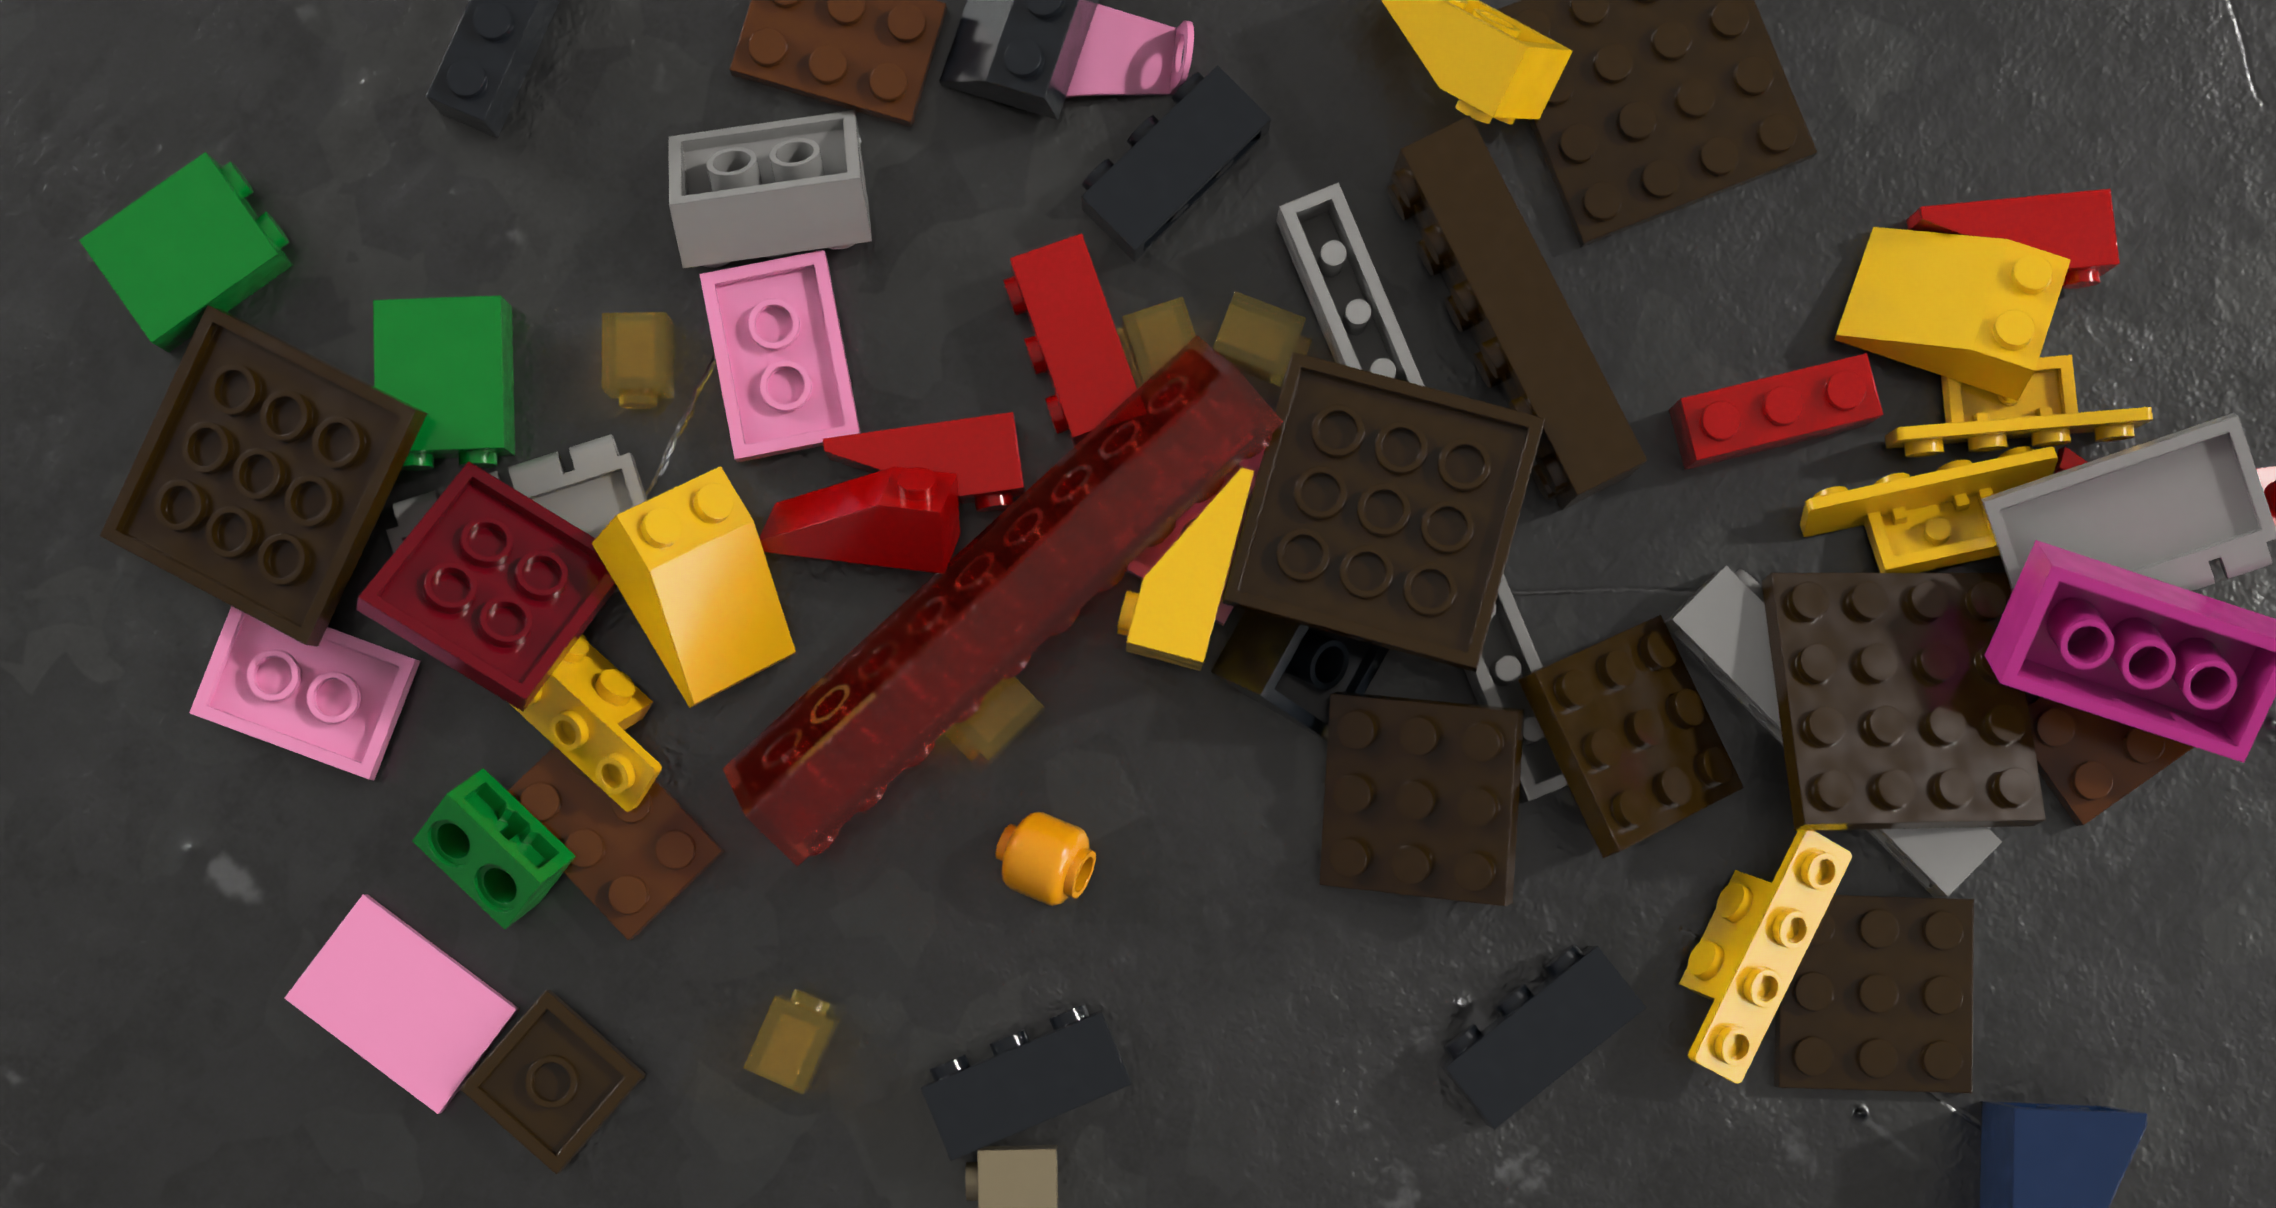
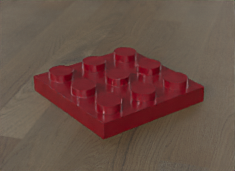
M468 461L359 595L356 610L524 712L617 589V585L592 545L596 538Z

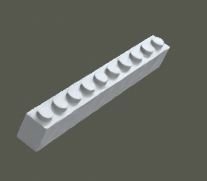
M1339 182L1279 206L1276 223L1335 363L1424 386ZM1503 573L1477 672L1465 669L1464 671L1479 705L1525 709L1519 802L1522 804L1563 788L1568 783L1518 681L1542 669L1543 666Z

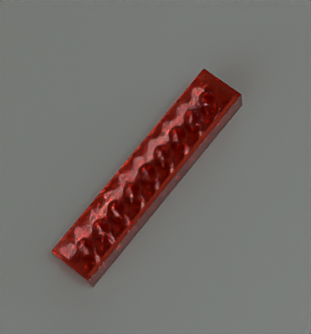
M1196 335L953 557L948 564L945 574L936 573L723 768L744 815L797 867L810 855L815 856L825 851L836 839L841 826L858 811L863 812L873 807L884 795L887 784L906 767H914L925 760L933 750L935 741L954 723L959 724L972 717L980 708L983 697L1002 679H1010L1020 673L1030 661L1031 653L1050 635H1058L1067 630L1077 619L1080 608L1099 591H1106L1115 586L1126 574L1128 564L1147 547H1154L1163 542L1173 532L1176 520L1195 503H1202L1215 495L1223 485L1224 477L1243 459H1250L1262 452L1270 443L1273 436L1272 433L1284 422L1234 365Z

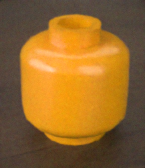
M1044 812L1028 814L1018 826L1009 824L1000 836L995 854L996 859L1002 861V879L1008 888L1050 906L1059 905L1068 897L1078 898L1086 888L1096 862V853L1089 849V838L1083 829Z

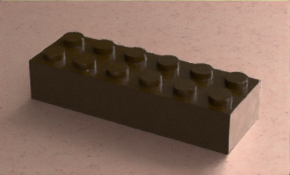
M1469 115L1400 149L1391 175L1394 183L1387 187L1390 198L1403 220L1412 217L1422 237V240L1416 242V247L1427 271L1431 276L1440 273L1451 293L1450 296L1445 298V304L1454 324L1460 332L1469 329L1480 350L1473 354V358L1482 379L1489 388L1498 385L1509 407L1508 409L1545 418L1535 455L1537 464L1532 466L1531 470L1535 483L1543 497L1547 501L1555 498L1562 511L1630 477L1648 460L1471 116Z

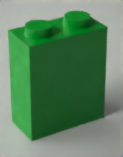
M206 152L79 240L150 342L168 353L194 335L207 305L228 312L293 266L281 249L290 243L282 229L267 211L258 217L245 199L254 191L242 173L231 161L222 166Z
M501 295L373 300L374 387L427 413L401 470H429L434 468V459L459 458V467H464L469 461L479 468H490L498 466L497 457L515 456L512 306Z

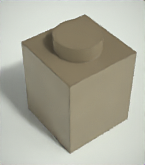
M1057 1145L985 1146L978 1149V1162H966V1201H978V1208H1058Z

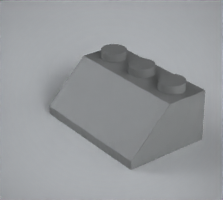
M855 110L668 137L669 208L683 268L697 266L715 268L724 266L732 261L759 257L777 259L789 256L794 252L822 248L840 250L849 248L857 243L872 241L869 203Z

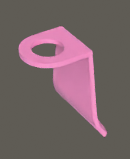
M1097 4L1066 98L1108 95H1174L1187 80L1191 66L1194 46V26L1192 21L1184 20L1175 28Z

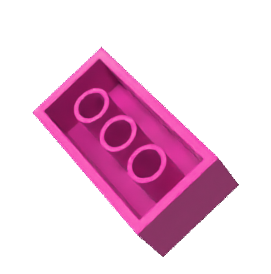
M2038 540L2034 542L1984 655L2001 684L2243 763L2276 696L2275 618Z

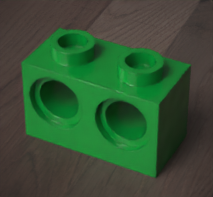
M484 768L448 792L412 840L504 930L542 901L576 857Z

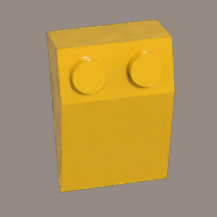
M1381 0L1438 87L1459 99L1455 108L1463 114L1470 115L1471 118L1483 123L1490 124L1492 118L1513 125L1515 119H1540L1573 52L1571 49L1480 0Z
M1873 227L1834 340L2018 401L2035 372L2071 259L2009 239Z
M721 466L617 514L592 542L600 559L689 708L791 657L796 652L754 520Z
M1241 468L1143 578L1140 593L1127 590L1117 626V634L1128 636L1126 652L1201 671L1253 478V470Z

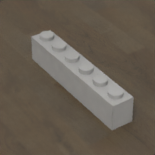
M1726 565L1716 571L1665 621L1668 631L1783 746L1765 604L1762 602L1764 599L1763 589L1744 570L1738 569L1734 573ZM1991 827L1866 829L1933 897H1948L2002 843L1990 830Z

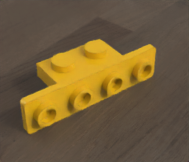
M2072 355L2039 357L2035 372L2018 401L1941 376L1945 423L1898 427L1885 435L1886 448L1904 447L1905 457H1926L1944 453V444L1968 442L1969 452H1988L2008 448L2007 439L2031 437L2032 447L2071 443L2070 434L2094 432L2095 442L2121 441L2134 438V428H2138L2153 420L2152 407L2078 413Z
M2020 446L2002 453L1998 458L1976 463L1966 459L1955 460L1942 465L1934 472L1911 477L1907 473H1894L1879 479L1873 485L1848 490L1844 486L1829 487L1819 491L1812 498L1805 501L1800 521L1801 531L1804 537H1810L1864 525L1880 573H1920L1999 556L2000 553L1981 499L2052 475L2058 457L2055 448L2052 446L2036 450L2030 446Z
M583 634L524 712L511 705L626 812H630L639 806L662 770L661 764L624 731L644 718L653 701L634 684L628 675L619 671L596 650Z
M1814 830L1797 831L1773 882L1737 870L1734 871L1728 885L1722 890L1717 899L1716 909L1700 942L1690 953L1688 966L1679 982V985L1713 1001L1688 1052L1690 1060L1733 1083L1739 1084L1742 1082L1852 859L1850 851Z

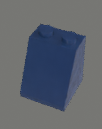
M1982 1101L1980 1208H2109L2146 1130L2147 1113L2112 1106Z

